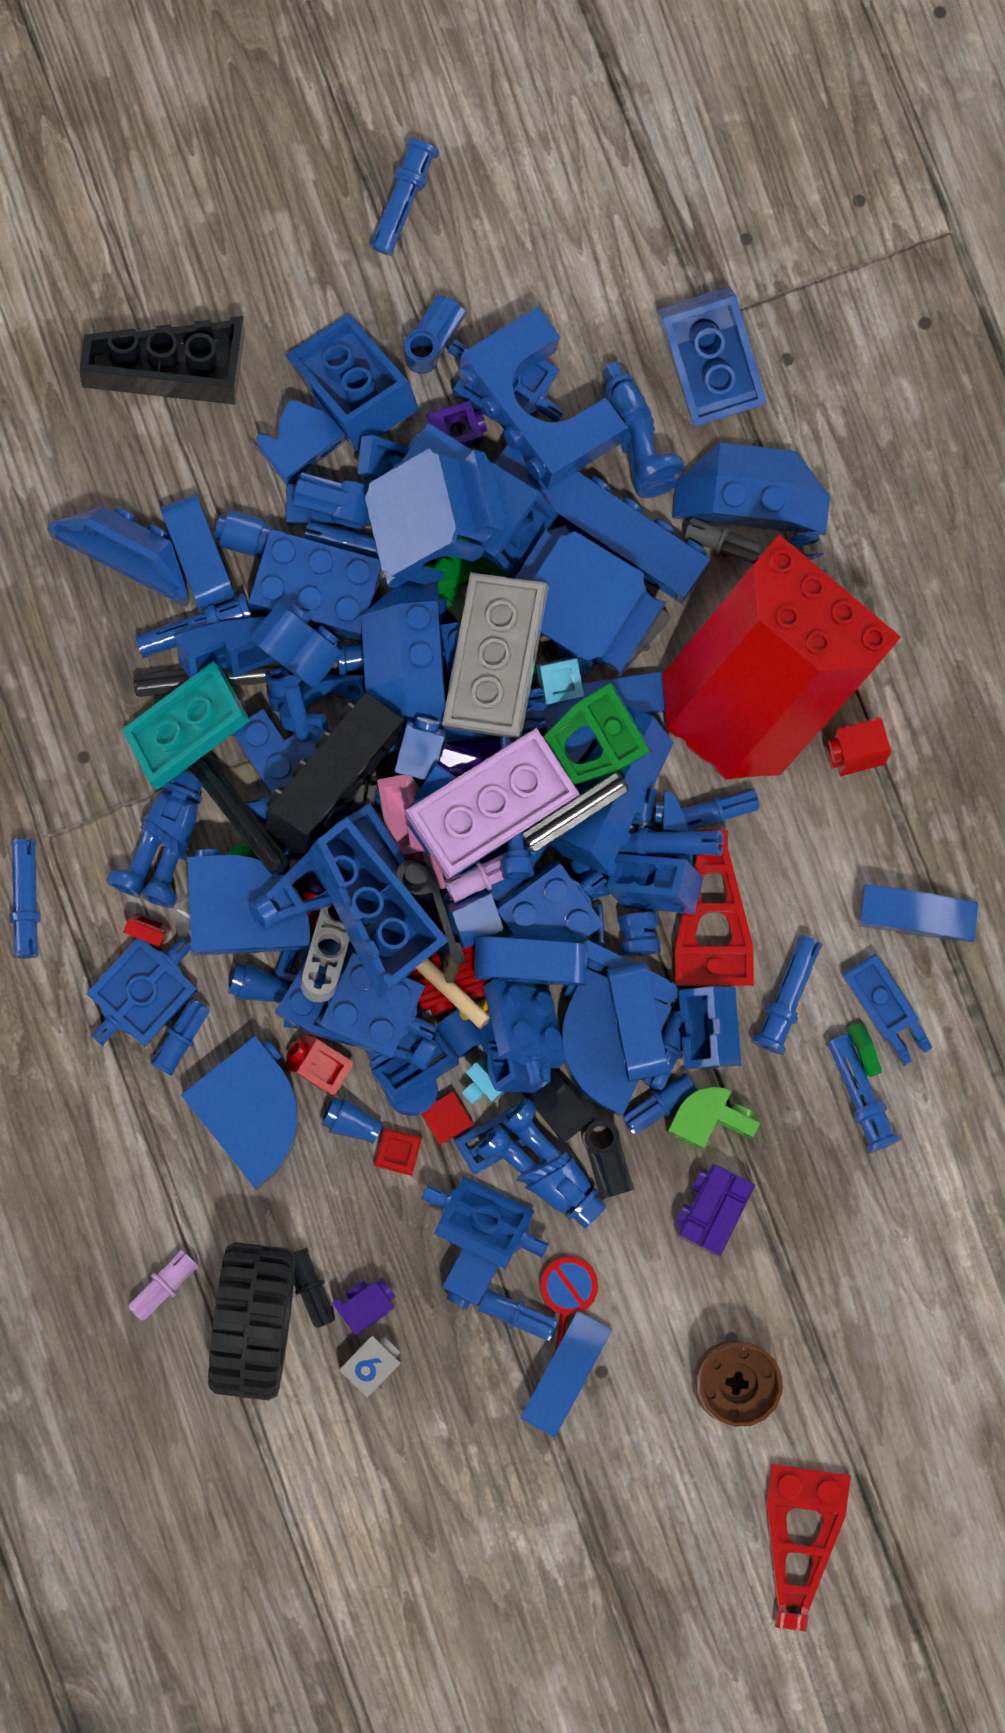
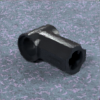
M596 1120L589 1123L583 1130L582 1143L587 1151L601 1199L634 1190L617 1127L607 1120ZM597 1126L605 1127L611 1134V1142L604 1149L596 1148L590 1141L591 1132Z

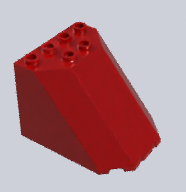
M779 534L661 675L666 712V730L675 738L681 739L686 744V747L701 760L716 769L715 771L725 780L757 776H780L879 665L901 636Z

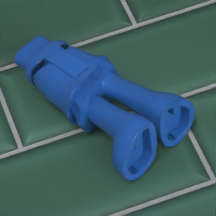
M619 362L610 363L605 367L602 374L606 383L604 397H606L628 427L621 447L623 453L629 454L634 489L641 498H653L663 495L677 485L675 475L685 468L684 462L676 454L659 455L652 444L655 427L650 408L645 403L637 385L633 383L631 375L623 373Z
M183 771L173 778L170 783L163 786L165 791H161L153 802L151 809L143 818L145 822L140 827L144 830L131 864L126 870L117 869L111 871L106 879L108 885L136 898H140L142 894V897L152 904L165 908H174L177 894L171 888L173 875L178 859L186 861L185 850H190V840L197 820L198 807L203 799L199 795L202 785L193 774ZM162 845L164 849L151 881L144 888L158 846Z
M525 1098L513 1107L502 1118L501 1122L521 1138L538 1155L542 1163L536 1164L527 1156L500 1125L495 1126L489 1131L478 1145L476 1152L481 1157L487 1159L495 1156L503 1158L521 1173L516 1181L526 1183L525 1189L534 1192L552 1208L563 1213L567 1219L574 1218L583 1228H587L604 1211L606 1205L596 1196L597 1190L591 1186L588 1178L579 1168L573 1156H569L566 1150L560 1152L537 1129L532 1121L536 1113L535 1105L529 1098Z

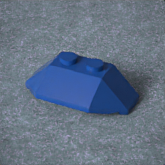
M719 443L677 479L672 518L691 520L692 517L708 523L797 533L817 532L819 533L818 535L826 536L830 496L797 451Z
M102 506L50 522L47 528L50 537L187 608L190 599L173 544L168 540L170 535L164 530L151 524L147 529L134 522L136 517L119 507H115L112 511Z
M410 581L397 588H392L361 615L365 689L369 695L404 719L403 726L405 728L407 720L416 721L417 717L436 720L440 723L439 727L444 728L442 722L446 706L438 581L425 585Z

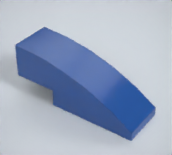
M266 617L223 621L175 635L178 660L189 679L212 661H215L222 670L228 668L233 678L276 661L250 640V637Z
M865 884L862 889L858 927L896 931L898 934L974 942L978 903L942 895Z
M577 1311L520 1419L555 1438L612 1329Z

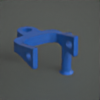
M285 667L272 669L269 671L270 674H266L265 677L269 685L267 696L271 709L279 712L282 728L295 731L296 737L300 740L312 738L318 741L321 735L329 729L325 714L306 713V708L314 701L328 693H336L358 702L366 692L365 676H335L327 674L315 690L306 683L299 684L301 677L291 675L290 671ZM353 686L357 687L360 691L355 690ZM313 725L318 726L320 730L316 729Z

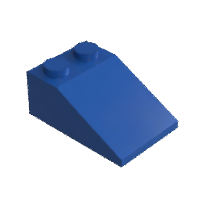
M730 286L656 309L694 427L767 404L737 296Z
M347 314L286 354L287 360L310 392L311 390L345 434V440L355 451L360 449L361 436L374 435L379 437L419 410L407 379L350 314Z

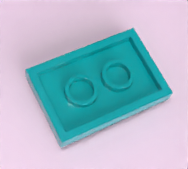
M212 661L123 728L122 731L149 784L159 790L247 724L250 719L222 668L215 661Z

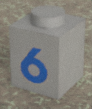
M371 1336L339 1371L369 1398L401 1365L396 1359L401 1352L385 1336L379 1341Z

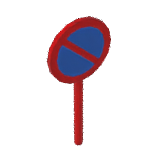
M574 1256L560 1257L552 1261L544 1269L540 1279V1293L545 1304L554 1312L560 1313L555 1352L566 1333L568 1315H576L577 1311L583 1312L587 1310L595 1301L598 1292V1278L593 1268L585 1260Z

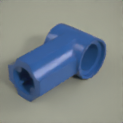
M437 295L415 331H412L406 337L404 342L405 363L412 372L426 374L437 366L440 354L466 316V310L456 301L447 296ZM417 346H426L432 352L428 356L420 358L415 356L412 350Z
M301 473L292 504L293 507L329 516L333 521L355 529H364L369 515L365 500L369 486L353 481L338 483Z

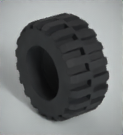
M235 1242L226 1247L216 1295L209 1353L208 1386L215 1394L267 1401L278 1396L285 1361L295 1279L296 1257L288 1248Z

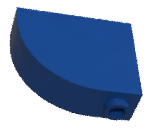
M219 849L197 850L195 857H187L191 952L194 956L310 949L312 942L311 928L307 913L282 920L264 931L255 922L249 910V903L262 895H266L284 877L282 873L270 874L258 859L240 855H220ZM292 886V887L294 888L295 892L297 893V895L299 896L300 900H302V898H301V896L299 895V893H298V891L296 890V888H295L294 886ZM271 901L274 907L276 908L277 912H279L278 904L274 901Z
M587 969L586 985L568 986L564 994L571 998L563 1016L560 1032L567 1060L564 1065L575 1086L588 1100L600 1108L621 1117L624 1115L639 1080L629 1082L626 1076L607 977ZM655 1000L660 1030H662L672 1007Z
M254 1036L181 1094V1096L257 1190L269 1181L288 1159L296 1140L299 1117L297 1101L292 1086L276 1062L281 1058V1055L268 1039L261 1043Z

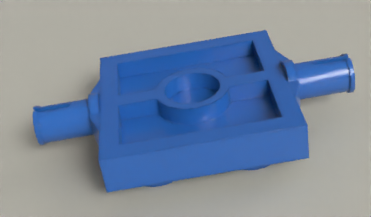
M495 328L494 331L492 332V334H494L495 332H497V331H499V330ZM455 339L447 353L461 360L462 353L469 349V347ZM542 360L520 374L513 382V390L517 402L529 415L533 416L539 411L554 422H558L560 417L563 416L565 409L547 399V393L559 375L560 369L546 360ZM460 378L453 388V394L464 402L471 401L472 407L477 410L480 409L487 416L482 408L479 395L473 388H467Z
M556 860L496 905L498 914L504 920L507 933L509 934L505 938L580 943L604 925L593 910L589 895L607 883L601 872L595 871L579 883L570 877L559 861Z
M180 937L176 944L165 954L153 949L146 941L137 938L86 993L87 996L101 1007L104 1016L107 1018L91 1036L100 1045L104 1046L108 1039L119 1029L130 1034L142 1046L146 1047L198 990L183 976L177 965L191 950V945Z
M352 953L345 971L340 975L333 997L328 1000V1008L320 1023V1026L390 1058H393L400 1041L409 1031L431 1041L434 1035L420 1029V1027H424L432 1032H435L438 1027L416 1017L417 1004L425 985L405 977L382 997L378 998L358 955ZM318 972L317 979L324 982L325 975ZM314 981V988L321 989L323 984Z
M494 979L483 987L499 1057L514 1060L526 1068L530 1089L542 1088L546 1085L541 1066L557 1069L567 1062L551 992L531 988L520 982H504Z
M465 1176L458 1188L450 1194L428 1184L421 1197L422 1200L442 1208L441 1220L435 1230V1235L506 1269L512 1255L518 1252L520 1248L540 1258H543L548 1248L549 1242L547 1243L528 1233L529 1222L534 1214V1210Z

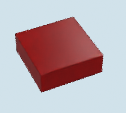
M136 913L127 920L123 933L160 947L167 940L171 928L166 924Z
M453 1091L436 1101L428 1111L421 1114L440 1146L474 1126Z
M384 1128L374 1167L412 1177L422 1138Z

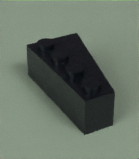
M244 316L230 317L229 321L212 323L211 320L195 321V325L171 327V324L156 326V329L144 331L127 329L84 334L79 369L82 388L235 405L245 336Z
M366 692L358 702L352 700L348 703L340 715L339 719L342 721L333 731L327 729L321 735L315 746L317 751L309 760L305 757L300 760L291 774L293 778L285 789L281 786L278 787L267 802L269 807L267 832L277 845L299 861L308 853L310 843L318 833L323 836L333 827V821L339 812L338 806L340 803L349 805L357 795L363 784L361 775L365 773L371 776L402 735L404 719Z

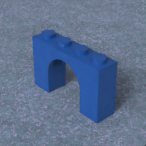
M537 307L462 353L459 364V376L467 388H473L479 395L482 408L487 416L492 420L496 419L504 429L503 435L509 446L514 450L518 449L526 459V467L531 476L537 481L541 480L545 487L549 489L623 443L628 427L606 397L576 416L561 422H546L534 418L519 405L514 394L513 382L524 371L556 353L560 340L558 332L541 309Z

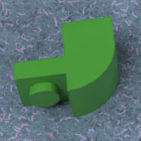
M710 1087L696 1091L682 1103L667 1134L703 1150L716 1123L750 1140L754 1137L760 1123L753 1120L755 1116L753 1111L734 1103L732 1109L725 1106L732 1091L719 1087Z

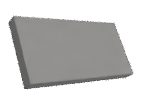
M470 573L442 722L444 728L517 739L522 737L549 590L547 583Z

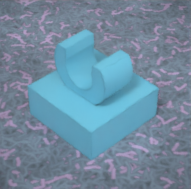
M571 656L536 664L540 688L544 689L542 700L546 702L545 704L584 696L578 659Z
M487 1056L477 1061L466 1071V1074L474 1082L462 1094L471 1104L479 1101L485 1095L491 1101H494L505 1093L504 1091H496L490 1081Z

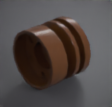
M723 1341L710 1347L698 1359L692 1375L693 1392L699 1406L710 1417L734 1427L752 1426L765 1420L777 1408L783 1392L782 1374L776 1360L763 1348L743 1341ZM738 1371V1378L744 1380V1386L737 1387L735 1393H732V1387L726 1385V1379L733 1378L735 1372Z

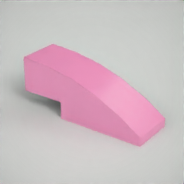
M404 774L377 780L385 828L406 861L420 860L428 864L435 874L439 890L446 889L444 880L447 878L432 855L426 854L406 824L408 819L404 812L416 801L413 797L420 789L412 776Z

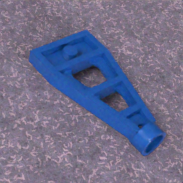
M368 804L348 816V818L396 875L398 867L406 859L371 804ZM307 853L266 895H262L250 902L249 910L258 926L266 931L282 920L333 906V903L309 853ZM314 871L325 892L308 900H300L292 887L293 883L306 872ZM271 901H274L278 904L279 912H277L276 908L274 907Z
M318 946L319 950L323 954L330 956L333 955L330 952ZM345 961L343 963L341 974L345 971L346 966L348 964ZM304 963L276 1009V1015L311 1035L381 1054L320 1026L328 1001L313 1002L303 995L301 980L305 967ZM320 965L318 972L325 975L327 967ZM316 978L315 981L325 984V982ZM409 1031L400 1041L393 1058L409 1062L425 1071L435 1056L440 1043L433 1039L429 1041ZM415 1043H420L415 1053L412 1054L410 1051L411 1046Z

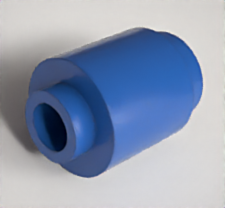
M229 510L227 516L220 515L214 537L220 539L219 547L255 557L256 554L263 555L270 529L274 530V526L265 524V519Z

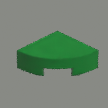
M859 1022L849 1026L848 1033L851 1042L858 1049L862 1061L861 1064L866 1075L873 1077L882 1073L874 1043L862 1023Z

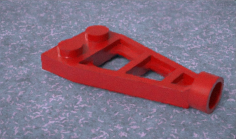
M725 829L697 830V832L721 830L723 834L724 844H718V847H723L722 855H697L694 869L702 877L706 874H720L725 881L727 899L724 903H703L700 899V889L695 913H683L674 948L676 987L754 986V946L728 850V830ZM721 913L727 918L732 934V940L729 945L701 946L697 943L696 932L699 920L704 914Z
M771 1464L766 1509L778 1607L775 1622L776 1628L807 1632V1615L846 1517L851 1475ZM796 1508L816 1511L822 1516V1527L816 1541L811 1545H797L790 1540L786 1521L790 1510ZM789 1553L806 1554L811 1556L813 1560L808 1581L802 1586L792 1585L786 1579V1557ZM793 1605L798 1607L800 1614L786 1613L785 1611L787 1607Z

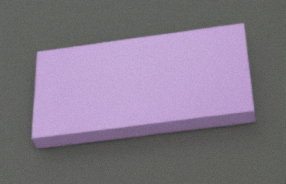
M536 728L413 805L404 814L445 877L449 879L580 794Z

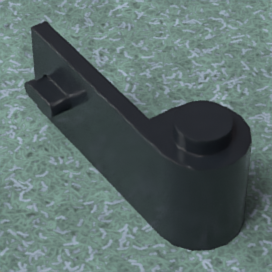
M405 861L398 867L395 876L449 940L437 954L446 983H452L456 979L460 965L465 964V957L460 942H455L435 874L432 868L423 861Z

